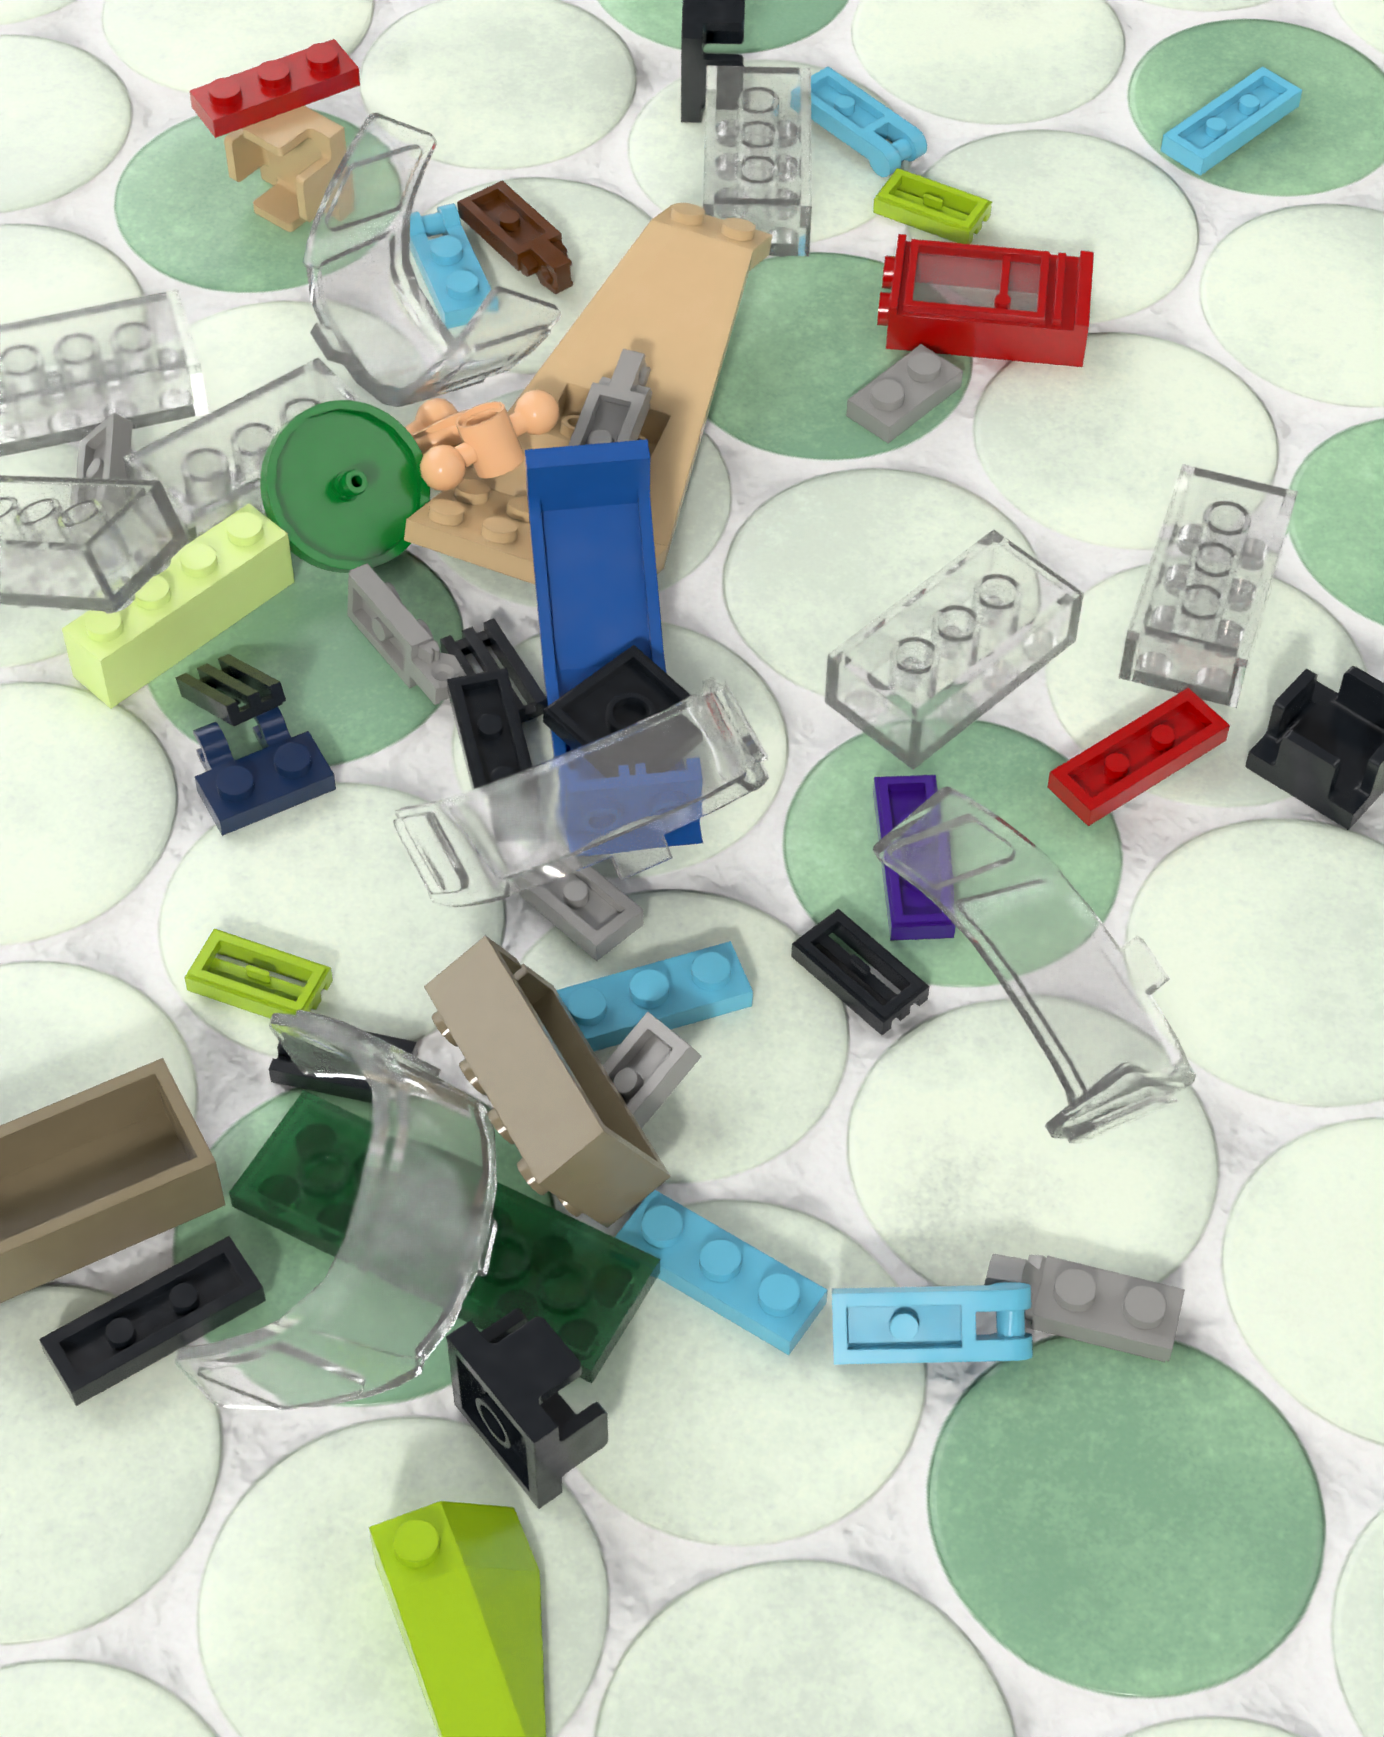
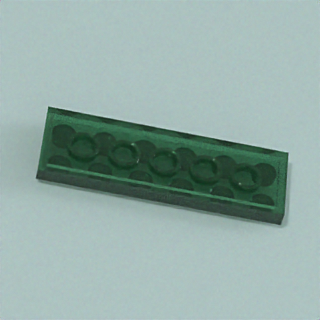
M303 1090L229 1191L232 1207L465 1322L471 1320L476 1327L482 1330L516 1308H520L529 1321L538 1316L543 1317L581 1362L582 1374L579 1378L591 1384L660 1274L659 1258Z

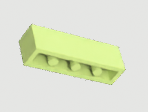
M248 503L62 628L73 677L110 709L121 703L295 582L288 533Z

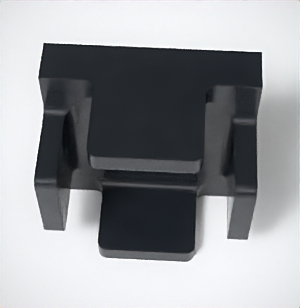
M683 0L681 122L701 123L702 108L706 106H742L744 57L740 54H707L703 51V48L706 44H742L744 42L745 0Z
M1351 666L1343 674L1340 689L1337 693L1318 682V675L1305 669L1274 702L1267 731L1249 751L1245 767L1349 830L1384 792V683L1358 667Z
M516 1308L481 1332L470 1320L447 1335L448 1356L454 1405L537 1508L540 1509L562 1493V1477L608 1443V1414L598 1402H595L576 1415L558 1391L581 1376V1362L543 1317L538 1316L529 1321L521 1309Z

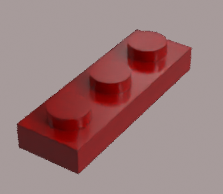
M332 39L311 45L307 49L279 59L266 61L259 66L237 74L215 79L209 84L189 90L191 106L212 135L217 138L360 86L359 67L338 42Z
M1188 687L1050 771L1047 787L1087 826H1090L1227 740L1230 725Z

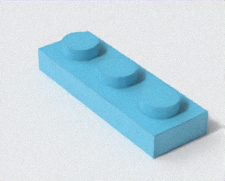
M1262 66L1163 134L1161 152L1201 176L1298 108L1302 89Z
M731 941L556 990L594 1052L621 1044L647 1012L671 1030L752 1007L753 1000L752 988Z
M656 1190L643 1200L614 1237V1252L787 1355H790L827 1303L828 1290Z

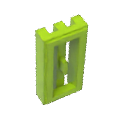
M897 168L875 196L873 213L956 243L971 244L973 233L978 234L982 228V221L987 222L991 216L992 201Z
M215 928L184 977L187 991L284 1024L287 1023L289 1015L310 1020L309 1012L311 1009L316 1010L322 1001V989L328 990L333 981L331 967ZM218 953L251 965L242 967L215 957ZM269 971L304 982L306 985L302 987L272 977Z

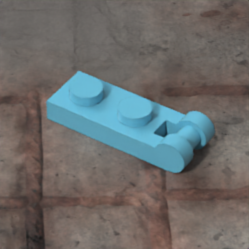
M829 66L791 87L790 105L867 158L878 176L888 177L897 168L900 169L902 161L912 162L927 151L926 139L918 128Z
M455 204L437 207V213L421 216L418 211L402 215L401 221L406 242L445 329L498 317L497 300L464 232ZM443 234V236L428 240L430 236Z
M1003 1282L974 1286L832 1289L834 1365L1021 1361L1033 1357L1032 1334L1025 1332V1310L1032 1307L1031 1285L1019 1282ZM976 1312H996L997 1333L976 1335Z

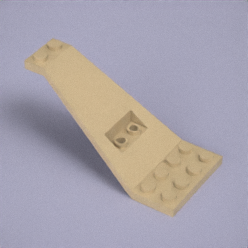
M676 203L651 219L518 397L519 399L528 391L536 389L545 390L558 402L560 411L557 425L549 433L531 435L526 432L518 437L524 454L525 450L568 446L592 383H599L602 377L612 379L623 349L645 354L647 367H650L651 370L645 387L651 388L652 396L650 408L638 440L648 439L650 452V498L657 574L665 566L749 271L769 256L773 236L772 234L756 230L755 224L745 219L727 218L722 220L706 215L702 207L691 203ZM517 400L507 412L508 415L514 413ZM525 459L514 470L504 475L487 479L479 478L473 465L467 467L463 481L456 488L441 491L406 519L404 541L535 585L526 491Z

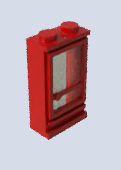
M898 234L896 256L885 255L882 288L891 289V293L880 292L877 325L888 326L886 349L912 351L922 344L936 354L1083 367L1089 329L1094 252L1080 251V257L1066 256L1067 253L1058 252V255L1050 254V251L919 239L906 241L907 235Z

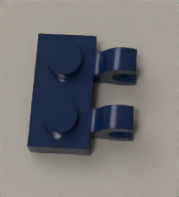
M279 707L254 717L258 725L253 727V732L263 749L237 760H234L227 740L216 721L193 730V734L201 747L196 749L197 755L207 771L194 776L197 792L222 836L336 790L335 775L310 732L306 731L291 737Z

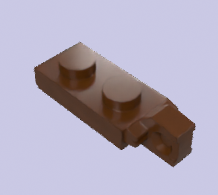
M503 180L457 201L459 217L518 272L521 271L527 277L536 273L540 283L554 294L573 286L570 271L572 261L568 258V250L562 243V233Z

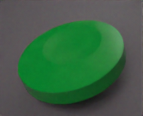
M352 400L328 401L312 406L284 424L270 442L265 453L260 475V491L266 517L288 533L290 551L315 567L331 572L349 573L350 570L367 563L371 568L380 566L391 561L409 547L411 543L404 541L406 519L430 501V487L421 477L420 472L423 454L408 430L390 414L375 406Z

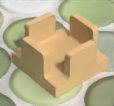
M302 106L233 131L225 137L224 145L229 177L237 182H241L260 168L261 179L273 185L272 188L253 201L254 212L287 232H293L306 221L311 222L321 213L340 222L353 212L345 130L343 126L306 106Z

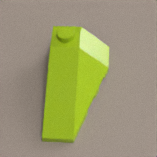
M438 1501L370 1526L369 1532L375 1565L438 1736L546 1737L540 1570L515 1508Z

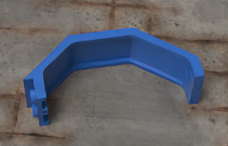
M648 439L525 450L526 491L547 706L633 645L666 672L651 512ZM550 729L560 814L572 856L703 843L700 827L701 781L698 763L685 764L683 776L679 760L656 778L647 779L645 768L635 769V780H630L629 770H619V782H608Z

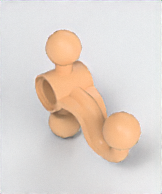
M538 389L525 392L517 400L514 413L508 415L502 402H487L458 412L451 402L446 399L435 398L425 401L418 408L415 421L405 428L412 435L423 454L420 463L421 477L434 490L447 491L456 488L463 481L466 468L470 465H473L479 478L485 479L501 476L514 470L525 459V454L518 437L526 432L531 435L549 433L557 425L560 411L559 404L554 397L545 390Z

